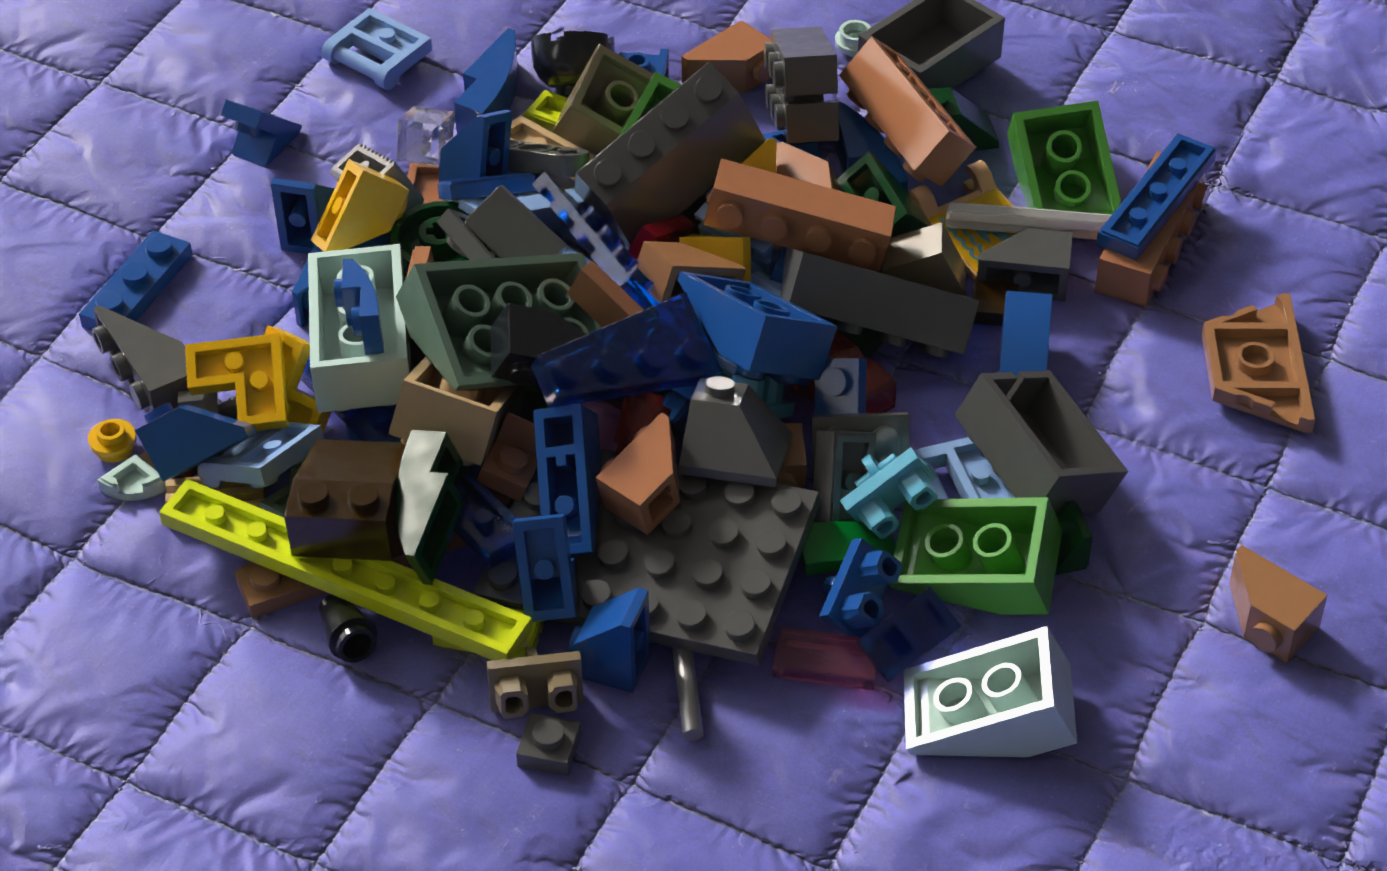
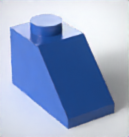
M505 109L478 115L441 148L439 183L445 180L508 174L512 111Z
M273 178L271 190L281 250L305 254L311 253L314 246L311 238L334 188L313 183Z
M170 402L145 414L144 417L147 424L135 430L163 482L181 475L205 460L257 434L253 424L190 405L173 409Z
M638 587L591 608L583 626L576 625L570 638L569 652L580 651L582 679L633 693L651 655L649 590Z

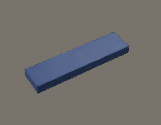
M1177 133L1098 231L1096 244L1137 261L1213 164L1217 148Z

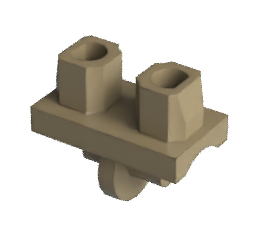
M536 646L525 647V657L487 661L491 713L500 712L505 719L523 717L529 711V708L550 706V709L556 713L572 712L577 709L578 703L583 702L580 651L538 655Z

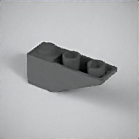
M100 305L94 307L93 310L97 327L92 328L94 341L102 354L109 352L111 355V365L117 378L121 382L125 380L129 382V390L139 410L146 408L150 412L168 402L171 403L173 409L177 408L178 391H188L184 344L177 339Z

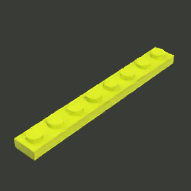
M189 479L183 482L159 511L161 524L490 660L514 658L532 631V617L437 579H434L432 585L423 584L413 569L393 561L292 556L284 517Z

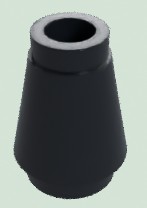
M332 594L326 596L319 604V612L331 653L335 657L349 663L360 662L369 657L377 644V629L374 623L351 602Z

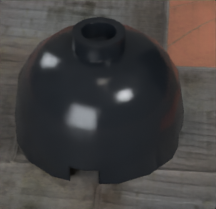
M564 31V36L557 37L553 41H551V32L535 35L531 38L533 68L542 82L548 87L560 89L561 96L568 98L598 44L615 52V38H608V34L591 31Z

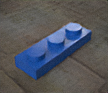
M153 230L79 313L82 327L90 330L97 327L93 308L99 305L137 321L193 256L191 243Z

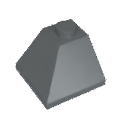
M714 376L708 379L700 378L690 402L678 474L776 487L792 444L793 433L748 384L736 383L732 379L723 376Z

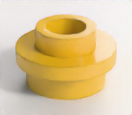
M122 419L102 421L96 424L88 434V443L91 451L99 459L109 463L120 462L128 458L132 454L137 440L133 425Z

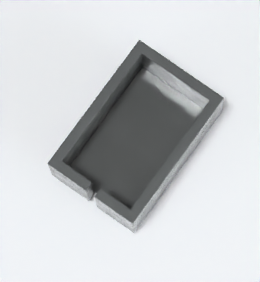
M913 0L858 35V52L872 36L896 51L927 89L946 87L954 89L1001 58L1005 17L976 0Z
M822 27L771 29V42L764 43L765 68H769V76L772 78L773 84L765 85L767 110L770 109L771 120H775L776 131L782 130L787 144L839 140L838 101H824V94L838 93L837 54Z
M1050 370L1021 371L1017 376L1013 372L981 373L954 415L966 430L969 439L977 445L991 464L994 473L1003 480L1015 498L1048 497L1056 515L1070 501H1075L1079 505L1082 514L1099 513L1129 472Z

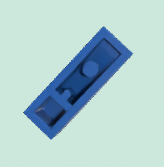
M582 404L533 410L541 516L565 513L571 556L595 553L599 489L595 477L601 471L598 414Z

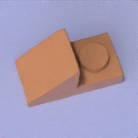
M508 412L496 442L485 460L476 482L512 499L521 501L537 469L534 423Z

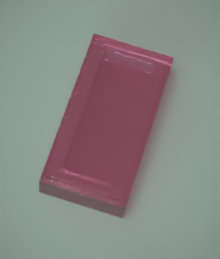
M780 627L773 662V677L874 691L881 640Z

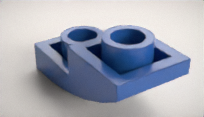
M343 259L342 279H334L336 307L345 308L347 326H352L354 336L362 335L365 355L384 353L379 306L373 284L366 272L353 259Z

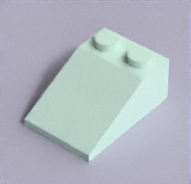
M1047 626L904 670L906 749L910 755L1032 757L1077 744L1071 666Z

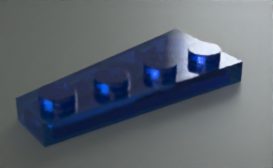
M544 171L532 183L534 188L551 203L549 205L551 209L571 228L570 232L591 254L590 257L650 315L660 305V302L650 290L655 282L638 266L640 262L624 246L625 242L610 227L611 223L593 205L586 210Z
M686 292L537 356L531 365L549 408L694 386L698 384L700 378L708 379L720 376L723 372Z

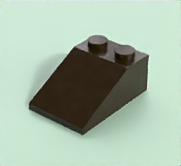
M317 439L293 478L284 514L292 556L392 561L398 533L396 515L397 479L406 445L394 442Z

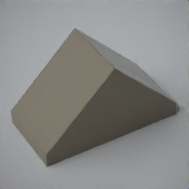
M942 222L891 237L879 273L966 297V266Z

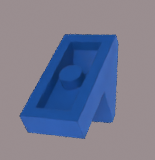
M227 99L220 115L236 121L234 129L238 131L232 154L261 166L269 165L295 139L302 128V125Z
M565 513L514 519L512 525L524 615L532 617V622L576 617L577 562L576 557L570 554Z

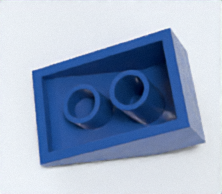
M680 271L678 281L717 351L722 357L738 365L736 369L738 373L759 380L764 379L765 373L772 374L774 378L792 384H799L801 378L820 380L835 336L836 325L752 282Z

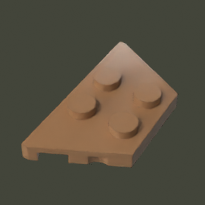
M1290 293L1276 296L1275 304L1257 310L1254 305H1250L1237 310L1233 315H1222L1204 322L1202 341L1212 401L1304 433H1312L1315 415Z

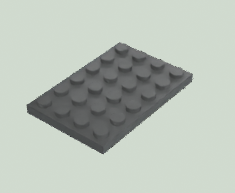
M600 449L601 469L607 461L616 458L620 452ZM536 469L522 500L514 501L473 591V594L504 607L519 610L524 609L512 522L517 518L541 516L538 469ZM678 474L680 503L648 535L604 508L599 492L595 553L574 555L577 562V616L551 621L583 626L592 607L640 587L649 590V636L651 643L759 666L819 509V492L783 484L769 487Z

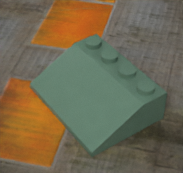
M583 253L414 264L396 295L410 337L455 391L516 385L509 380L491 377V326L508 303L555 312L624 358L619 343L567 294L578 273L587 264Z

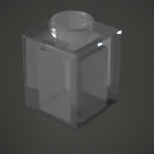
M413 106L398 119L397 161L439 166L441 148L453 137L454 112Z

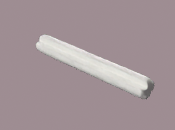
M950 202L946 210V226L953 229L1015 234L1027 228L1073 232L1072 238L1097 240L1098 231L1111 215Z

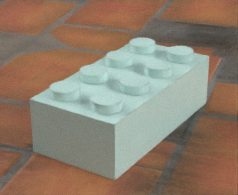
M400 244L308 253L310 371L318 413L397 405L403 380L411 373L409 332L396 299V295L405 281ZM343 259H353L366 272L373 284L379 306L384 353L365 355L362 335L354 336L352 326H347L345 308L336 307L334 279H342Z

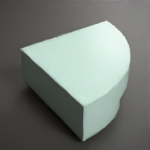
M136 454L97 479L102 493L119 500H143L166 491V481L163 482L158 472Z

